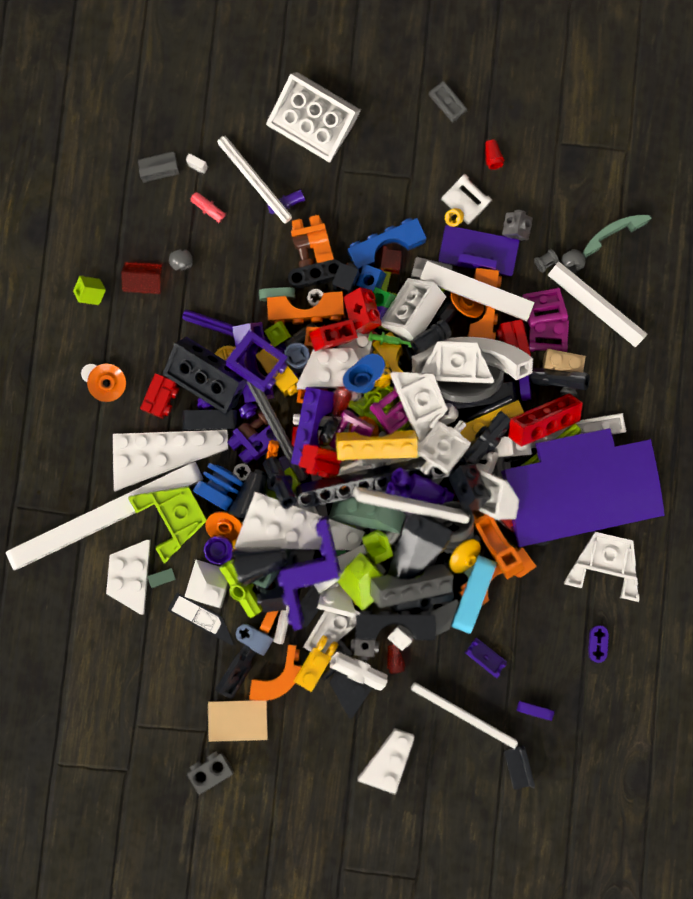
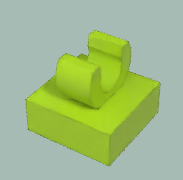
M282 321L277 322L264 331L273 347H277L291 337Z

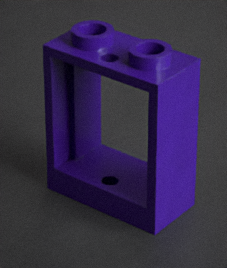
M249 330L227 358L226 366L262 392H265L267 388L271 389L277 381L275 377L278 373L282 374L286 370L288 357ZM253 342L279 360L264 381L238 363Z

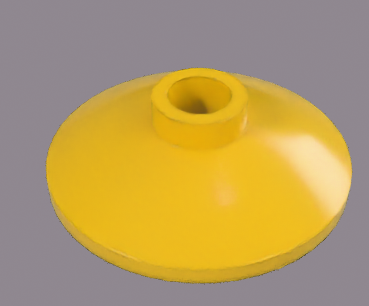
M468 539L462 542L454 550L450 558V569L454 573H462L473 566L481 551L480 543L475 539Z

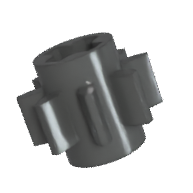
M498 458L492 475L502 478L501 471L510 469V462H505V458Z

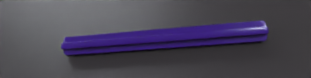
M185 310L183 313V320L233 336L232 327L234 325L190 310ZM264 336V337H265V341H266L267 343L271 344V342H270V340L268 339V337H267V336ZM285 342L274 348L284 354L287 347L284 344Z

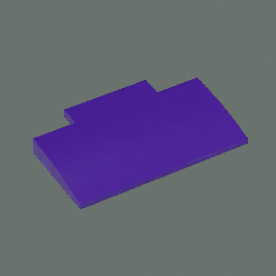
M610 428L535 444L539 463L501 471L503 480L508 482L519 499L516 519H512L518 547L665 516L651 439L615 447Z

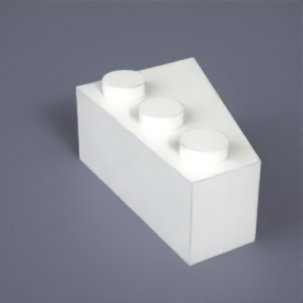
M395 728L363 772L358 776V781L395 794L414 740V735Z

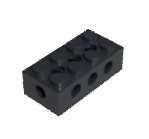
M188 337L174 344L163 372L164 376L225 414L237 406L247 383L246 379L226 366L225 360Z

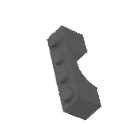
M442 563L425 567L424 574L415 579L404 580L390 575L371 578L370 596L381 608L452 592L453 575Z

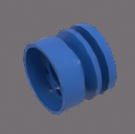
M209 463L207 467L213 470L214 473L211 475L204 471L203 474L209 479L208 483L199 480L193 492L228 512L229 507L234 501L228 496V493L230 491L238 494L239 491L232 486L236 484L242 487L243 482L237 475L224 467Z

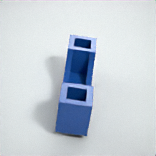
M406 219L401 223L402 225L388 227L380 235L377 233L370 235L362 243L360 241L354 242L348 248V255L352 263L361 272L364 264L374 266L376 252L386 244L397 243L404 246L407 250H411L426 243V236L418 219Z

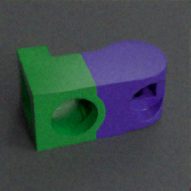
M375 287L373 293L381 320L396 298V295Z

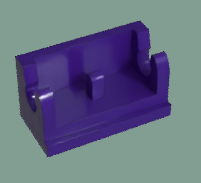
M475 638L464 652L496 678H498L500 671L507 665V661L478 638Z

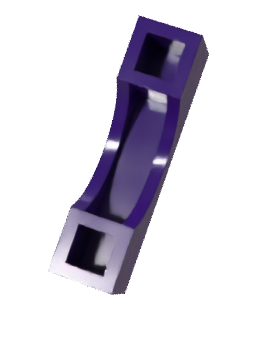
M262 322L232 327L236 347L249 330L265 341ZM253 342L238 363L264 381L266 376L260 372L256 362L259 346ZM246 383L243 390L245 403L256 401ZM273 387L271 389L267 388L264 392L267 399L274 398Z
M306 387L291 464L299 465L305 444L321 448L318 443L317 431L322 418L332 412L335 398L334 392Z

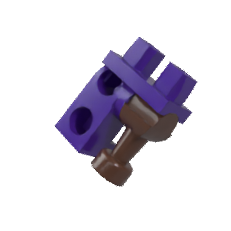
M262 411L258 413V419L250 424L244 423L232 431L234 435L227 441L234 451L243 445L245 450L238 456L244 464L251 462L253 459L257 461L266 454L270 440L278 441L270 425L258 433L257 430L263 424L268 425Z

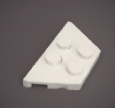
M438 341L421 372L434 374L436 381L494 383L477 343Z
M337 348L315 352L313 349L297 383V390L306 389V387L315 389L345 388L343 385L344 373L359 361L352 348Z
M391 372V378L411 427L416 433L417 441L422 442L427 432L434 428L438 419L448 410L434 374Z
M145 540L111 554L109 558L106 594L139 614L145 613L151 540Z

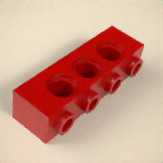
M569 393L510 418L509 438L522 447L580 422L583 402Z

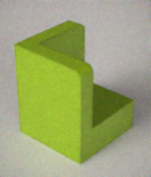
M79 276L73 290L78 302L94 305L100 304L106 291L100 279Z
M380 530L362 537L367 556L375 564L393 556L388 537Z

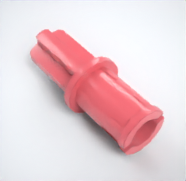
M198 192L192 195L191 202L202 209L204 214L207 213L218 223L223 220L226 213L216 207L213 201H208Z

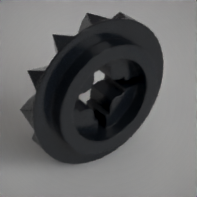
M332 417L324 424L319 436L321 446L325 447L332 441L338 426L337 418Z

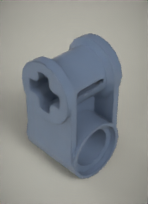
M249 624L240 625L236 631V637L240 642L263 656L274 640L270 635L261 632ZM245 628H247L249 630L248 634H250V636H245V638H242V633L240 632V630H245Z

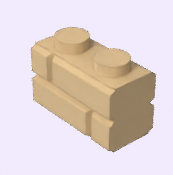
M547 349L544 354L542 368L563 372H583L586 356Z

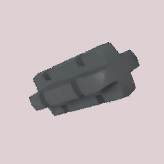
M311 322V323H309L306 327H317V326H316L314 323ZM306 327L294 334L293 337L287 339L284 343L285 346L288 347L292 343H302L305 341Z

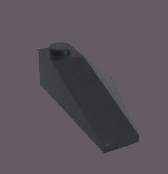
M412 512L402 531L387 575L404 580L415 579L418 573L431 563L432 559L445 550L454 532L427 515Z

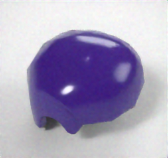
M221 535L211 537L204 546L205 557L211 563L219 565L232 559V542L227 537Z

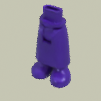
M398 468L392 474L393 482H389L386 489V494L437 505L451 502L454 498V493L449 492L447 488L417 474L408 476V472L403 468Z

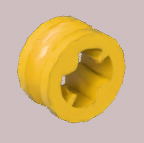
M458 208L449 210L445 215V221L450 226H457L464 220V214ZM457 214L458 217L453 221L451 217Z

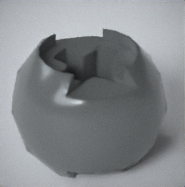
M180 249L170 254L169 263L174 270L181 269L182 271L192 266L193 257L188 250L181 251Z
M571 249V251L562 256V264L572 273H576V271L583 269L585 266V256L577 249Z

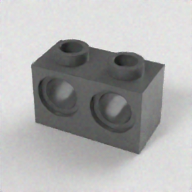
M216 751L207 756L208 761L203 764L199 761L189 767L191 771L187 775L199 795L234 774V770L224 752L218 754ZM214 762H221L224 766L223 770H215L213 767ZM197 772H204L207 777L206 780H198Z

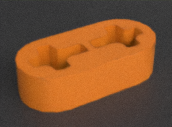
M279 611L267 612L259 629L261 632L266 634L270 632Z

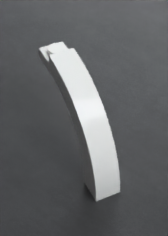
M456 337L442 341L477 343L487 365L503 370L515 380L532 373L533 358L510 344L481 337ZM436 344L412 356L413 373L422 372Z

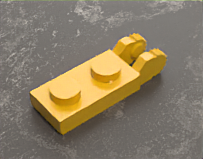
M325 635L320 638L315 648L313 647L294 679L295 683L310 692L314 689L338 646V643L333 641L325 654L321 652L328 640V637Z

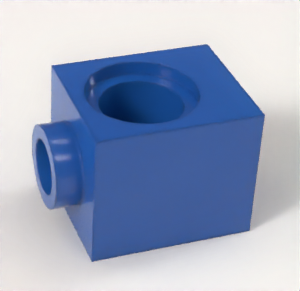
M364 264L356 286L374 291L375 287L381 289L387 274L380 269ZM374 277L373 284L368 286V280Z

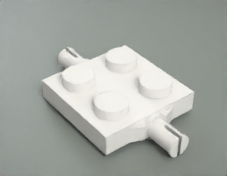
M460 420L452 428L439 421L417 447V454L426 460V463L420 468L424 474H427L432 466L438 467L448 474L467 451L471 442L460 434L463 428L466 427L464 422L462 423Z

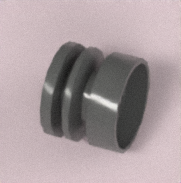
M456 501L442 504V506L463 510L460 503ZM464 511L469 516L468 523L466 524L433 517L434 520L454 532L444 552L453 554L454 550L462 542L474 539V516L472 511Z

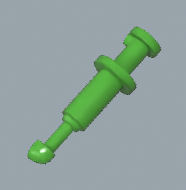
M372 331L369 333L368 341L378 340L380 345H383L384 342L394 345L405 344L411 347L410 342L403 341L399 337L384 335L385 332H382V335L372 334Z

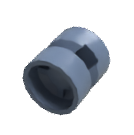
M292 343L286 348L284 353L288 357L286 364H288L291 371L297 374L302 373L310 358L307 347L301 343Z

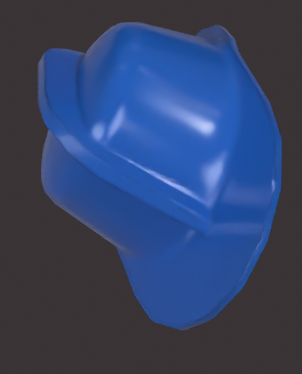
M378 354L364 356L344 373L343 385L346 389L355 393L371 391L375 386L376 380L384 372L385 361Z

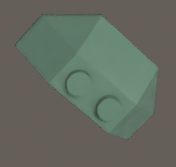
M354 497L333 502L328 518L343 524L401 534L406 515L403 510L361 502Z

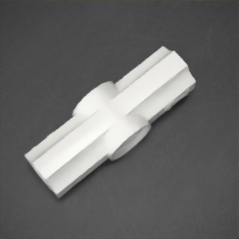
M336 652L330 660V668L347 675L348 678L356 682L365 683L380 691L387 684L388 675L371 668V665L358 659H352L349 656Z

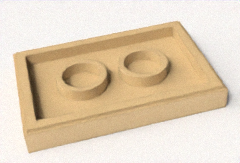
M209 701V742L268 740L267 701Z

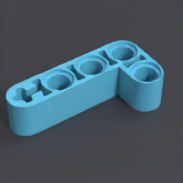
M479 555L477 556L451 627L471 634L497 562Z

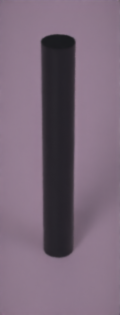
M509 395L460 420L462 423H468L514 402L513 397Z

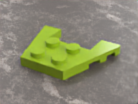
M189 486L128 496L136 513L155 504L173 538L156 546V550L163 563L167 562L181 548L185 541L207 521Z

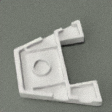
M594 532L565 579L564 584L582 588L586 569L623 577L624 583L620 598L639 602L633 541Z

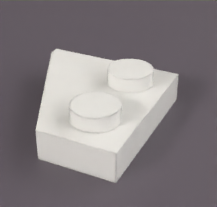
M338 581L321 592L317 606L318 609L354 618L355 609L352 599Z

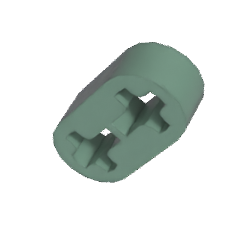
M291 287L259 290L260 301H267L268 297L286 296L289 300L295 299V289Z

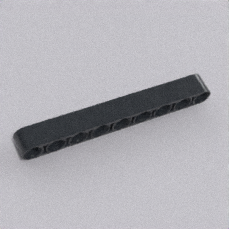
M462 456L448 474L432 466L427 474H424L422 471L416 472L426 463L425 458L420 457L302 483L295 488V495L301 507L309 508L354 498L353 491L355 487L377 492L385 491L388 483L393 482L392 474L398 468L405 469L408 472V476L417 474L429 480H435L451 476L459 466L468 464ZM366 481L364 484L359 485L360 482Z

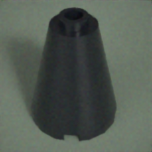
M255 469L254 472L249 473L229 507L228 514L245 519L254 492L267 496L268 477L265 476L266 472Z
M281 547L232 549V556L236 557L234 567L241 587L247 586L285 567V562H288L286 550L282 551Z

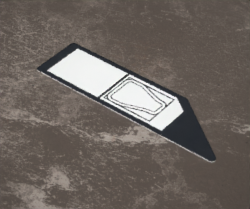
M176 593L168 608L169 612L226 643L234 645L220 615Z

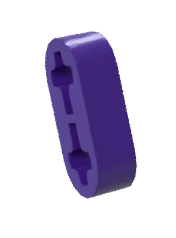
M530 374L519 379L522 401L532 400Z
M594 626L589 633L588 656L597 663H601L607 658L609 635L607 629L603 626ZM598 629L604 633V636L600 637L599 643H597V636H594V632H598ZM597 645H599V651L603 653L598 659L593 655V652L597 651Z
M519 701L517 711L550 721L553 720L555 712L553 710Z

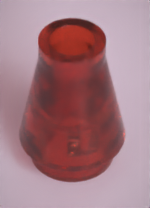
M343 386L336 387L333 393V415L339 417L347 409L353 396L351 394L352 391Z
M395 644L387 646V669H389V673L404 672L406 664L400 649Z

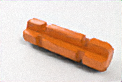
M269 441L266 459L278 456V441Z

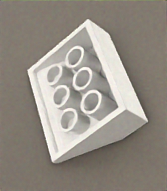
M292 73L266 125L331 162L353 127L361 110L301 74Z

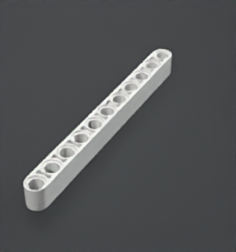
M193 462L8 550L6 555L13 570H17L135 514L136 512L128 499L130 495L185 486L191 487L197 484L199 480L203 481L204 478L196 462Z

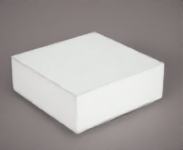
M188 154L186 158L188 166L205 173L208 168L206 162Z

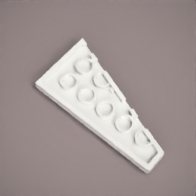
M228 430L113 434L114 491L116 492L130 485L132 486L184 465L229 450L227 443Z
M254 492L234 547L320 549L322 538L317 536L315 525H317L320 517L323 516L296 506L284 509L279 500ZM329 519L336 550H353L360 546L364 531Z

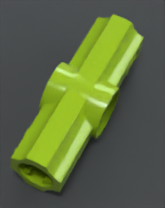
M232 559L223 564L219 569L231 587V597L240 602L248 617L251 618L263 610L262 605H258L257 597L252 590L253 583L244 587L240 586L241 583L238 582L234 567L235 560Z

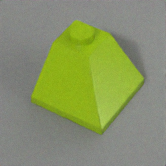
M360 553L346 566L338 583L358 607L364 611L374 602L370 596L371 578L384 575L366 555Z

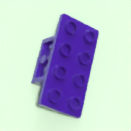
M446 225L438 261L475 270L476 268L499 270L500 275L511 277L514 271L519 240Z

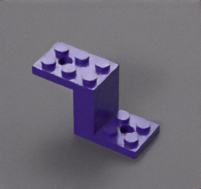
M328 516L320 517L317 525H315L317 536L322 538L320 549L322 556L325 557L286 565L278 575L280 587H284V594H282L283 602L289 608V613H287L288 623L293 625L294 630L302 628L305 622L297 588L339 579L341 575Z

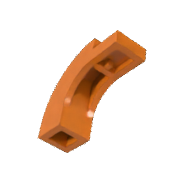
M288 645L285 669L279 677L272 680L252 679L250 700H272L282 696L295 684L294 679L302 665L294 664L295 661L299 660L300 650L296 649L297 645Z

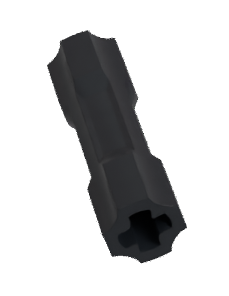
M533 367L529 380L532 385H550L587 390L590 375L583 372H563Z

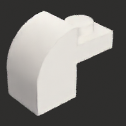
M509 436L501 437L498 446L490 451L496 452L498 454L497 458L505 459L532 454L530 443L520 447Z
M397 625L388 636V639L403 651L412 642L413 636L407 628Z

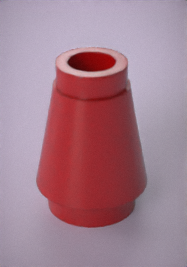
M489 140L485 143L486 165L491 170L499 169L504 165V157L496 140Z

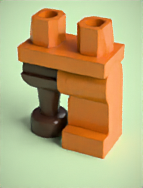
M319 215L309 217L310 227L304 228L302 219L292 221L291 234L293 243L299 251L301 261L298 263L299 268L314 264L313 259H309L308 249L310 248L314 249L317 263L334 260L325 224H322Z

